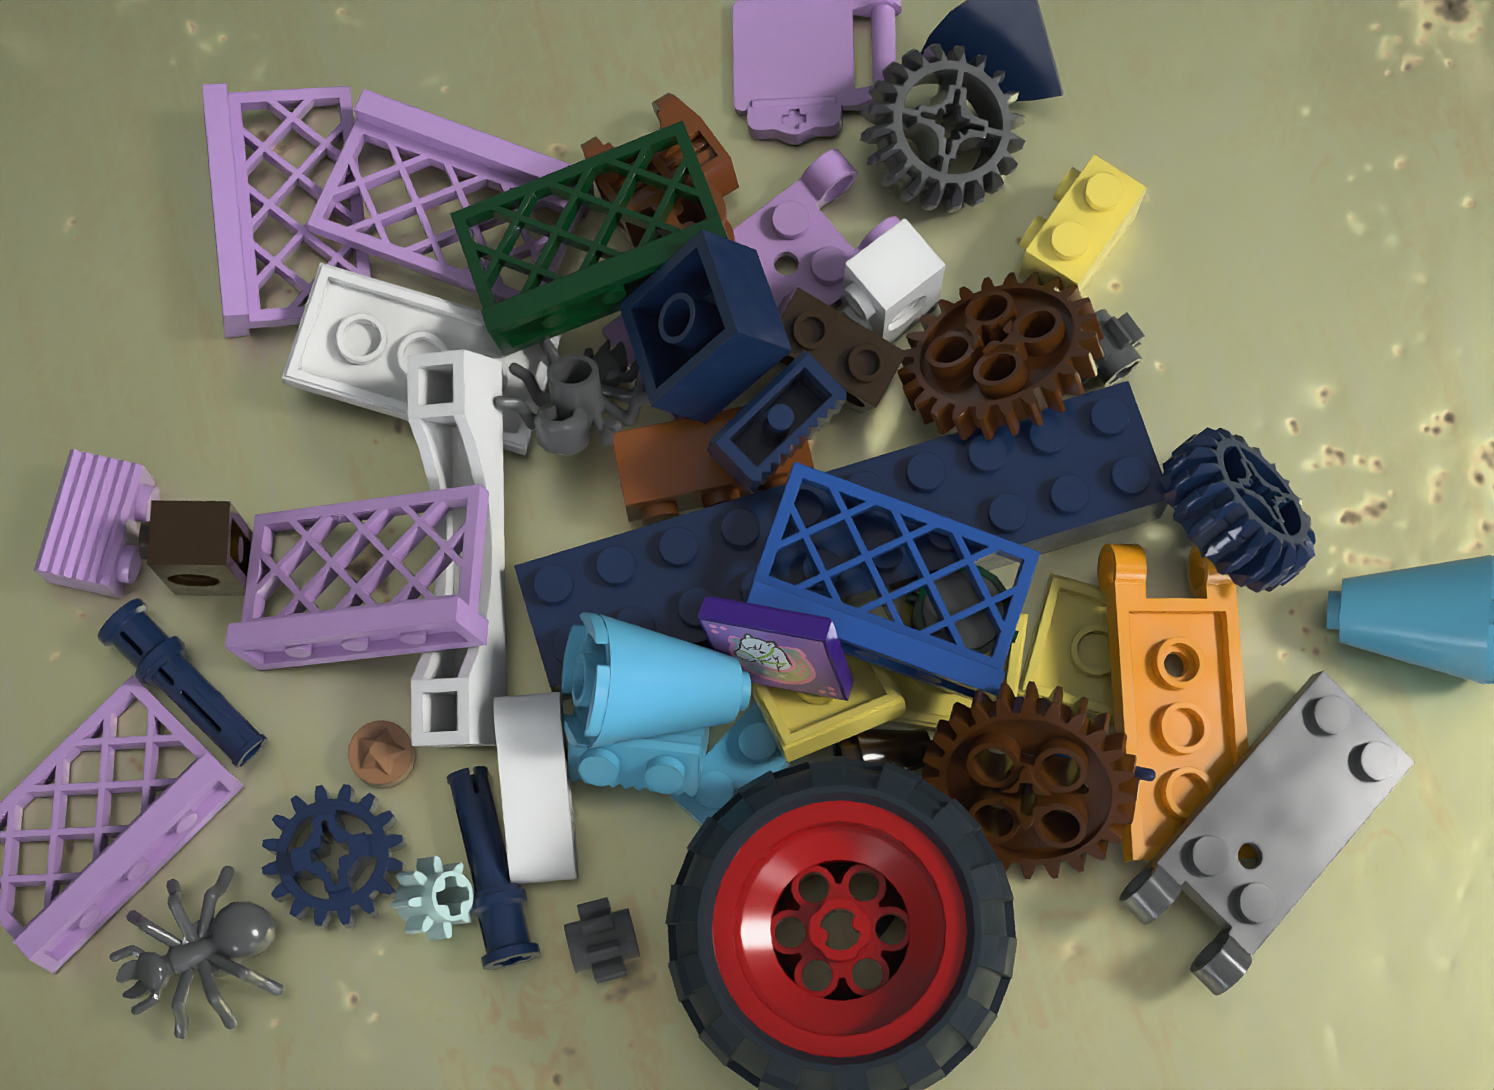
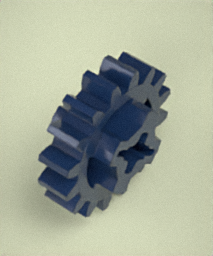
M343 784L337 799H332L323 785L316 786L315 802L310 805L297 795L292 797L291 803L296 814L291 819L275 814L272 821L282 831L280 838L265 839L262 843L263 848L276 855V861L262 867L263 875L273 879L281 878L282 881L272 891L271 895L280 903L293 897L296 898L289 914L301 921L311 910H314V923L322 929H327L333 914H338V918L346 928L354 927V911L360 908L373 918L378 916L379 912L374 899L379 893L394 899L396 890L387 882L390 874L397 875L407 870V866L403 862L393 858V852L407 846L406 839L402 835H388L387 833L398 821L390 810L374 816L379 800L373 794L368 793L357 804L355 803V790L346 784ZM341 815L352 816L363 821L371 829L372 834L367 835L363 832L352 835L345 830ZM312 824L313 831L303 846L295 848L300 835ZM332 836L345 851L349 852L348 855L339 858L340 869L337 870L338 878L330 867L321 862V859L331 855L330 845L333 844ZM375 865L369 880L357 891L356 882L366 867ZM298 879H320L324 882L325 891L328 893L329 899L317 898L308 894L301 887Z

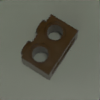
M799 287L784 296L777 309L792 351L777 364L785 369L805 350L846 390V401L844 403L846 406L858 413L876 408L907 352Z

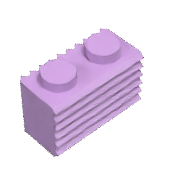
M70 449L34 571L48 583L120 599L123 595L124 585L126 583H134L141 567L142 559L139 546H137L140 525L142 521H150L151 500H159L160 497L159 488L155 486V479L148 470L139 463H130L125 460H117L112 457L107 458L102 455Z

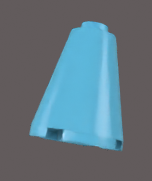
M1486 555L1343 578L1342 590L1329 591L1327 629L1339 630V643L1479 684H1494V556Z
M581 613L579 616L584 625L573 624L570 630L564 653L561 694L572 695L574 703V715L562 714L563 728L568 742L573 747L590 748L728 724L736 719L739 710L744 711L748 707L751 696L750 675L747 671H742L739 660L734 656L598 613Z

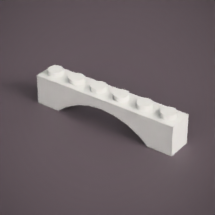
M465 349L407 355L408 421L420 451L429 491L481 484L489 491L478 612L489 620L487 645L421 653L411 678L412 746L450 748L496 746L494 697L507 696L503 409H499L495 404V397L502 396V361ZM467 507L451 509L434 527V530L446 542L465 523ZM435 542V552L437 553L441 548ZM454 561L435 579V597L458 594L461 568Z

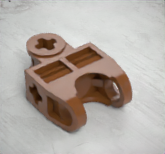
M666 93L652 102L654 112L660 122V129L683 120L729 240L735 241L733 228L727 220V208L723 199L724 196L739 188L731 157L698 114L675 95ZM596 136L580 145L585 159L615 148L609 142L603 145ZM679 144L655 153L646 171L672 180L683 159ZM611 171L597 176L594 181L601 198L614 203L626 177ZM689 175L685 185L695 188L691 175ZM639 182L626 208L653 218L666 191ZM678 196L665 223L683 229L706 220L707 217L701 204ZM620 220L617 226L633 248L638 247L646 229Z

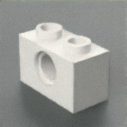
M904 218L845 263L841 303L843 310L840 313L893 343L920 322L919 318L922 315H929L938 308L946 265Z

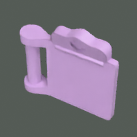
M738 0L734 2L732 7L734 108L738 115H747V126L751 137L759 140L779 139L788 144L797 145L817 136H834L842 129L843 111H862V108L868 103H874L875 101L868 94L870 86L855 89L853 15L871 18L873 83L877 80L885 81L882 70L891 62H896L895 17L902 11V1Z

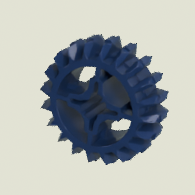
M1207 427L1198 435L1193 434L1172 451V456L1163 463L1164 473L1160 476L1162 486L1166 490L1163 494L1165 502L1175 511L1173 513V520L1182 525L1187 533L1186 539L1193 541L1200 550L1201 557H1207L1215 565L1219 574H1229L1234 584L1240 587L1246 585L1248 589L1256 593L1262 590L1271 592L1279 585L1284 586L1295 578L1306 567L1308 561L1315 556L1314 544L1316 543L1314 531L1310 528L1312 525L1311 517L1301 507L1302 499L1293 493L1289 486L1290 481L1284 479L1279 474L1275 463L1270 464L1262 456L1260 449L1248 446L1242 436L1232 435L1223 428L1214 430Z

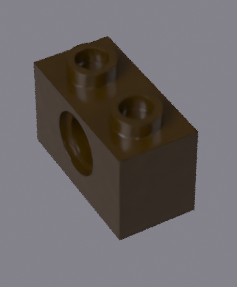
M151 500L150 521H142L140 525L139 552L141 559L147 560V565L175 595L245 596L253 532L230 501Z

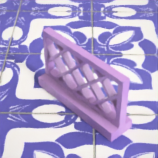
M227 83L203 84V110L225 338L250 336L249 328L300 325L305 310L304 305L307 303L314 279L308 284L285 266L284 263L303 242L329 261L328 265L371 277L368 253L346 245L338 252H335L309 232L306 225L307 222L302 226L278 207L297 186H300L316 200L319 199L323 189L306 176L325 155L336 163L341 151L334 146L342 138L344 147L354 126L350 86L228 92ZM339 105L341 123L326 139L301 121L312 107ZM286 108H296V109L291 113V112L288 111ZM267 109L283 122L263 143L243 127L242 111ZM292 129L316 147L315 151L298 169L273 151ZM245 144L255 151L247 161ZM357 158V160H356L355 163H356L357 168H358V170H359V163H358V158ZM264 159L289 178L270 199L248 184V176ZM350 173L345 184L355 181L352 173ZM361 194L349 198L350 210L340 202H337L332 211L348 225L365 220ZM250 200L261 208L253 217L251 215ZM269 216L273 217L294 234L293 238L275 257L254 241L253 235ZM353 251L355 252L356 267L346 260ZM256 258L266 265L258 276ZM275 273L301 292L288 307L261 309L259 290Z
M363 89L354 108L356 115L354 126L306 225L311 233L478 294L469 267L460 269L447 264L440 249L459 241L456 229L453 228L435 236L424 211L458 199L463 209L469 206L465 197L467 194L485 187L505 192L572 164ZM368 142L389 150L395 165L362 178L355 162L364 143ZM400 155L409 157L411 159L402 162ZM430 166L446 171L452 186L418 198L409 174ZM350 173H352L355 181L345 184ZM456 175L468 180L459 183ZM401 178L411 202L377 214L368 190ZM592 184L587 194L595 197L594 185ZM361 194L371 217L348 227L328 220L337 202ZM552 194L538 200L532 212L545 207L562 213L568 200ZM581 205L568 232L574 234L581 217L586 218L590 208ZM417 214L428 239L405 248L390 243L383 227ZM492 218L470 228L476 242L488 247L481 232L506 222ZM523 228L521 236L525 244L512 249L510 256L520 260L531 256L535 265L548 237L544 236L533 241L529 231ZM377 231L379 238L368 235V233ZM561 243L548 268L549 271L557 273L569 245ZM433 251L437 260L427 257L425 254ZM486 259L482 261L485 270L490 262ZM500 274L492 287L497 302L518 295L521 292L504 285Z
M481 484L256 514L241 622L228 624L225 648L254 668L268 670L487 645L489 620L482 616L478 609L489 491ZM467 507L465 523L446 542L433 528L451 509ZM408 514L415 523L389 549L377 535L395 516ZM351 522L358 530L332 556L321 542L339 523ZM295 529L302 538L277 563L271 557L274 532ZM428 534L441 549L414 575L402 561ZM371 542L383 556L357 582L345 568ZM315 550L327 563L301 589L290 575ZM454 561L461 568L458 594L435 597L427 588ZM396 568L409 582L390 602L378 604L370 594ZM340 576L351 590L333 609L320 610L314 601ZM284 583L295 596L276 616L264 617L266 600Z
M133 675L0 802V843H5L2 876H0V924L14 938L12 942L30 961L53 974L244 787ZM138 699L148 709L146 736L116 737L118 717ZM161 723L172 734L160 735ZM103 732L102 738H97ZM185 746L196 757L177 778L157 779L159 748ZM145 748L143 780L113 781L115 750ZM101 751L99 782L69 783L70 763L81 752ZM55 778V784H49ZM158 791H163V792L155 799V797H156V792H158ZM142 792L141 813L129 825L109 826L112 794ZM98 794L95 827L65 828L68 796ZM53 797L51 829L21 830L23 808L34 798ZM7 825L6 831H1ZM108 838H115V839L108 845ZM94 839L92 861L81 872L61 873L64 840ZM49 841L47 874L17 875L20 842ZM60 885H67V886L60 892ZM46 886L44 908L24 926L13 915L16 887Z

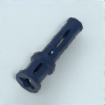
M136 598L120 607L101 627L97 635L98 640L104 646L114 645L137 669L135 677L142 684H147L148 686L157 684L190 720L232 760V764L236 768L244 766L254 758L266 744L267 737L264 734H260L225 696L185 658L187 654L185 643L178 636L169 637L146 614L148 606L141 599Z
M475 766L473 768L474 774L470 775L469 767L449 774L447 776V783L451 788L475 889L473 904L469 912L470 915L478 917L486 951V954L481 957L482 967L485 970H495L528 962L540 956L541 952L539 944L531 942L522 906L528 900L526 890L521 888V884L511 883L508 859L488 779V768L485 766Z

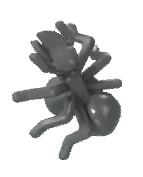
M550 339L540 342V347L547 356L550 365L547 370L550 393H544L540 389L534 375L528 369L517 363L510 364V373L524 382L533 402L537 406L546 407L539 413H533L527 403L519 397L500 395L495 397V404L499 409L517 411L530 430H536L538 444L545 451L566 456L580 453L588 446L591 439V426L594 427L603 445L607 447L613 445L615 433L621 432L622 429L620 422L627 426H633L638 420L641 406L650 404L636 359L628 372H626L628 359L624 343L619 341L616 347L610 350V339L599 348L595 356L593 349L587 348L583 356L570 355L560 358L558 350ZM636 379L635 385L631 390L618 388L620 383H630ZM609 399L629 403L628 409H622ZM603 412H605L610 416L614 417L615 419L611 417L603 419L602 414Z
M226 865L223 867L215 885L206 890L200 920L193 924L182 904L183 894L179 882L175 879L167 881L166 887L169 893L167 904L183 933V940L172 935L137 911H129L126 916L127 921L170 947L166 955L161 956L155 952H145L135 945H129L109 955V959L112 962L120 961L132 955L138 958V960L124 963L116 976V981L120 983L138 980L132 988L123 993L125 998H142L151 991L147 999L132 1007L131 1013L133 1015H139L158 1004L161 992L165 990L170 977L181 975L171 1004L175 1017L174 1035L179 1039H184L188 1033L189 1017L186 1012V1001L195 970L200 974L209 1004L218 1013L225 1028L229 1030L237 1026V1021L231 1008L222 998L214 977H223L231 974L275 996L282 995L285 990L282 984L240 965L243 958L259 956L274 941L277 928L271 913L250 901L232 902L222 908L214 918L218 898L227 891L235 873L234 868Z

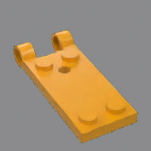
M1104 544L1098 557L1097 575L1100 589L1106 595L1115 733L1125 732L1127 735L1124 754L1136 755V766L1153 769L1156 773L1153 781L1140 780L1132 824H1125L1122 841L1123 862H1150L1248 749L1237 589L1229 574H1219L1215 565L1207 557H1201L1200 550L1195 545L1188 557L1187 578L1190 590L1197 598H1146L1147 563L1141 545ZM1168 654L1177 655L1183 662V672L1179 677L1171 676L1165 669L1164 661ZM1243 844L1240 847L1238 860L1257 858L1255 850L1250 845Z

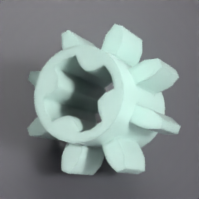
M439 856L419 858L416 864L417 871L397 874L396 878L400 885L397 888L395 901L391 903V907L397 909L400 917L407 922L404 932L407 934L426 932L429 940L447 939L452 936V925L471 923L472 918L469 911L473 904L475 889L471 886L467 877L462 874L464 865L461 862L442 865Z

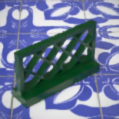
M683 120L450 213L483 308L481 313L487 331L504 357L620 311L619 304L701 229L729 239ZM679 144L683 159L672 180L646 171L655 153ZM611 171L626 177L614 203L587 194L597 176ZM689 175H691L695 188L685 185ZM639 182L666 191L653 218L626 208ZM552 194L568 200L555 227L530 218L538 200ZM678 196L701 204L707 217L706 220L683 229L665 223ZM581 205L607 215L594 241L568 232ZM492 218L510 223L496 250L476 243L470 227ZM620 220L646 229L638 247L626 252H620L607 247ZM523 228L548 237L535 265L510 256ZM561 243L587 252L579 270L565 276L548 270ZM481 258L490 261L486 270L484 268ZM503 266L528 275L520 294L496 303L492 287Z

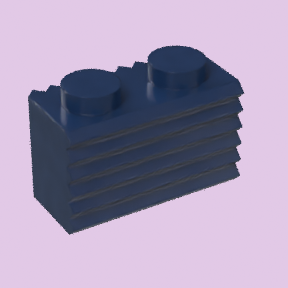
M803 350L710 439L707 451L746 493H756L759 485L765 484L769 475H775L778 467L784 466L787 458H793L796 450L802 449L806 440H811L814 433L822 429L824 423H829L833 415L840 412L846 401V390L810 353Z

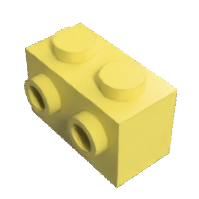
M1095 154L1081 172L1072 167L1054 193L1053 199L1059 202L1057 207L1047 220L1038 215L1030 224L1019 243V247L1025 250L1018 277L1026 281L1033 272H1039L1044 285L1050 279L1059 276L1064 289L1077 285L1080 293H1082L1136 217L1147 187Z

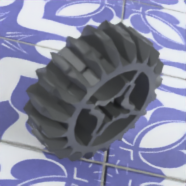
M940 43L931 44L924 50L923 55L917 49H912L902 56V64L893 61L882 70L885 81L877 80L870 86L868 94L875 102L864 106L860 116L875 126L863 131L860 141L877 145L878 150L867 158V165L877 166L882 162L884 163L889 172L882 176L881 185L888 187L896 181L902 183L900 201L909 202L920 193L922 210L931 211L938 206L940 201L946 212H955L960 209L963 201L968 206L974 207L984 201L985 192L994 194L1003 187L1004 181L1001 175L1007 176L1017 168L1018 163L1011 156V153H1016L1023 149L1026 141L1011 132V130L1023 125L1026 116L1010 112L1009 105L1018 99L1019 92L1008 91L1003 94L998 84L1003 81L1005 71L997 70L988 76L984 72L986 55L979 54L969 63H966L964 45L954 46L948 51L947 55H945ZM921 84H939L938 92L930 99L929 106L920 104L914 109L904 107L906 97L912 87ZM966 99L972 105L978 117L974 116L969 110ZM941 119V125L935 124V120ZM945 132L950 133L949 138L944 137ZM906 138L912 140L920 152V159L911 150ZM971 147L981 149L979 158L970 172L963 174L947 173L949 163L956 159L957 150L967 151Z

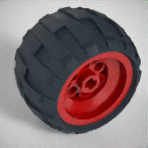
M847 756L808 758L809 762L773 773L770 770L738 788L739 792L712 817L708 816L686 847L688 852L675 884L671 885L665 921L668 927L670 960L668 967L678 1001L682 1003L699 1034L698 1037L724 1066H727L754 1085L758 1090H924L945 1078L977 1048L997 1018L1003 998L1012 979L1017 947L1013 908L1014 897L1003 862L998 859L981 830L982 826L956 798H950L922 779V775L889 762L880 764L848 759ZM859 873H868L879 882L877 895L869 901L857 900L849 891L851 879ZM818 874L828 881L829 892L822 901L810 903L801 897L799 892L800 884L808 877ZM846 912L854 916L852 928L856 933L860 934V937L849 949L835 950L827 946L829 934L822 928V924L832 913ZM887 915H895L901 918L906 927L904 938L892 945L880 941L875 931L878 921ZM789 918L801 921L806 931L802 943L792 948L782 946L776 937L778 925L783 920ZM864 959L877 962L883 971V978L880 984L870 990L858 987L852 978L854 966ZM813 961L825 962L832 971L831 983L822 991L809 990L803 982V970Z

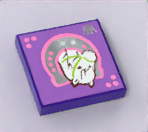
M713 596L704 597L698 619L712 650L736 657L740 662L742 671L749 673L751 683L848 701L854 679L831 618Z

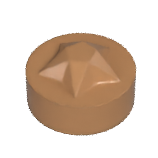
M373 721L362 726L354 734L349 744L348 759L352 770L364 783L376 788H388L401 783L411 773L415 764L416 753L415 747L412 746L411 738L402 727L390 721Z

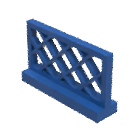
M794 462L743 602L829 617L833 621L844 654L969 700H973L975 691L980 689L992 700L998 696L1000 684L1006 672L1002 669L1041 552ZM801 483L827 492L837 515L806 529L794 505ZM842 498L858 503L859 505L851 509H847ZM874 509L888 514L899 538L868 551L852 518ZM789 519L796 534L781 540ZM904 521L918 525L920 528L909 533ZM842 523L858 557L826 571L810 537ZM934 531L949 537L960 561L930 574L913 540ZM798 542L801 543L816 573V576L797 585L769 576L776 553ZM965 543L983 550L971 555ZM903 546L919 580L888 593L872 559ZM993 554L1020 563L1013 587L991 597L975 564ZM862 564L878 599L856 608L842 603L831 578ZM964 568L979 597L980 603L950 616L934 582ZM821 584L826 596L807 589ZM923 587L940 622L919 631L903 624L893 601ZM1008 599L1003 617H1001L995 604ZM882 606L888 619L869 612ZM985 610L997 634L990 656L966 648L955 623ZM944 629L949 641L932 636L931 634Z

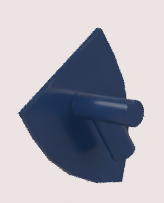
M966 0L952 9L930 33L921 51L923 55L924 50L931 44L940 43L945 55H947L948 51L954 46L964 45L966 63H969L979 54L986 55L984 72L990 76L997 70L1005 71V77L998 86L1003 94L1008 91L1019 92L1016 101H1034L1063 96L1064 94L1038 0Z

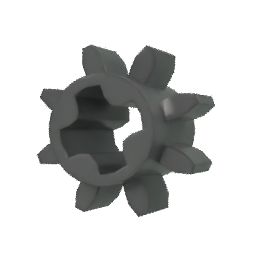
M1101 309L1095 313L1104 335V339L1100 340L1104 357L1093 360L1098 372L1094 378L1095 380L1099 379L1104 387H1109L1125 378L1141 364L1143 358L1136 349L1142 345L1140 341L1145 335L1128 312L1117 319L1115 316L1111 317L1106 309ZM1080 378L1082 384L1086 383L1091 379Z
M608 897L578 904L577 909L580 920L564 924L575 973L592 969L597 984L627 976L624 961L640 957L629 908L612 912Z

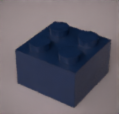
M703 229L619 304L651 407L705 424L792 351L757 250Z

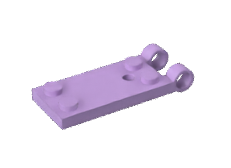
M831 149L818 157L805 170L799 180L733 229L735 242L757 250L777 308L784 296L799 287L832 308L837 309L842 303L845 263L900 222L896 216L887 218L873 228L860 245L853 249L821 212L820 209L841 196L858 176L856 169L838 149ZM790 256L794 258L798 263L797 270L791 275L778 273L774 265L780 257ZM621 314L602 328V333L606 341L610 339V345L613 349L619 341L624 343L630 369L636 358ZM666 412L667 415L672 419V421L686 418L670 412Z

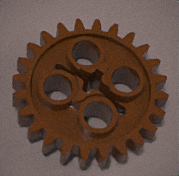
M1011 272L1005 278L1003 285L994 286L992 280L986 277L983 279L981 291L973 293L965 286L959 288L961 300L956 303L940 299L938 305L942 313L939 316L922 315L919 319L924 331L911 332L906 335L910 349L904 350L907 354L902 361L903 368L898 370V376L903 385L902 389L912 411L918 412L924 425L935 422L939 434L942 435L956 426L962 440H966L976 428H981L985 439L991 440L998 426L1006 425L1012 436L1017 435L1020 421L1028 418L1035 425L1041 426L1043 425L1041 411L1050 408L1063 413L1066 410L1062 400L1065 394L1082 396L1085 391L1080 378L1097 376L1098 372L1093 360L1104 357L1100 340L1104 339V335L1089 297L1082 298L1077 285L1064 289L1059 276H1055L1043 285L1039 272H1033L1024 283H1018L1015 273Z
M1034 681L1028 682L1024 697H1015L1010 686L1003 682L1000 684L996 701H992L986 693L978 689L974 693L971 709L964 704L956 702L953 704L949 721L940 719L937 722L933 740H929L923 759L925 766L922 779L950 798H956L982 826L981 830L998 859L1003 862L1005 872L1012 862L1020 863L1025 879H1031L1035 865H1044L1049 875L1055 879L1059 876L1061 862L1067 861L1073 869L1080 873L1084 871L1087 853L1103 861L1106 858L1108 842L1121 844L1125 824H1132L1136 807L1135 801H1137L1140 779L1134 777L1137 757L1133 754H1124L1127 741L1125 732L1107 735L1111 715L1106 712L1091 719L1085 716L1088 698L1083 696L1071 707L1062 704L1063 687L1056 686L1048 699L1039 698L1038 689ZM994 748V749L1001 750V751H1003L1004 753H1003V754L994 753V752H992V751H990V750H988V749ZM1061 753L1069 755L1072 758L1065 759L1058 757L1055 754ZM991 805L1001 806L1003 809L995 808ZM1056 810L1067 811V812H1069L1070 814L1060 813V812H1057Z

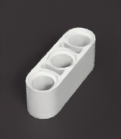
M561 692L494 697L495 736L511 883L527 884L578 879L577 846L571 782L568 778V750L562 720L564 709Z

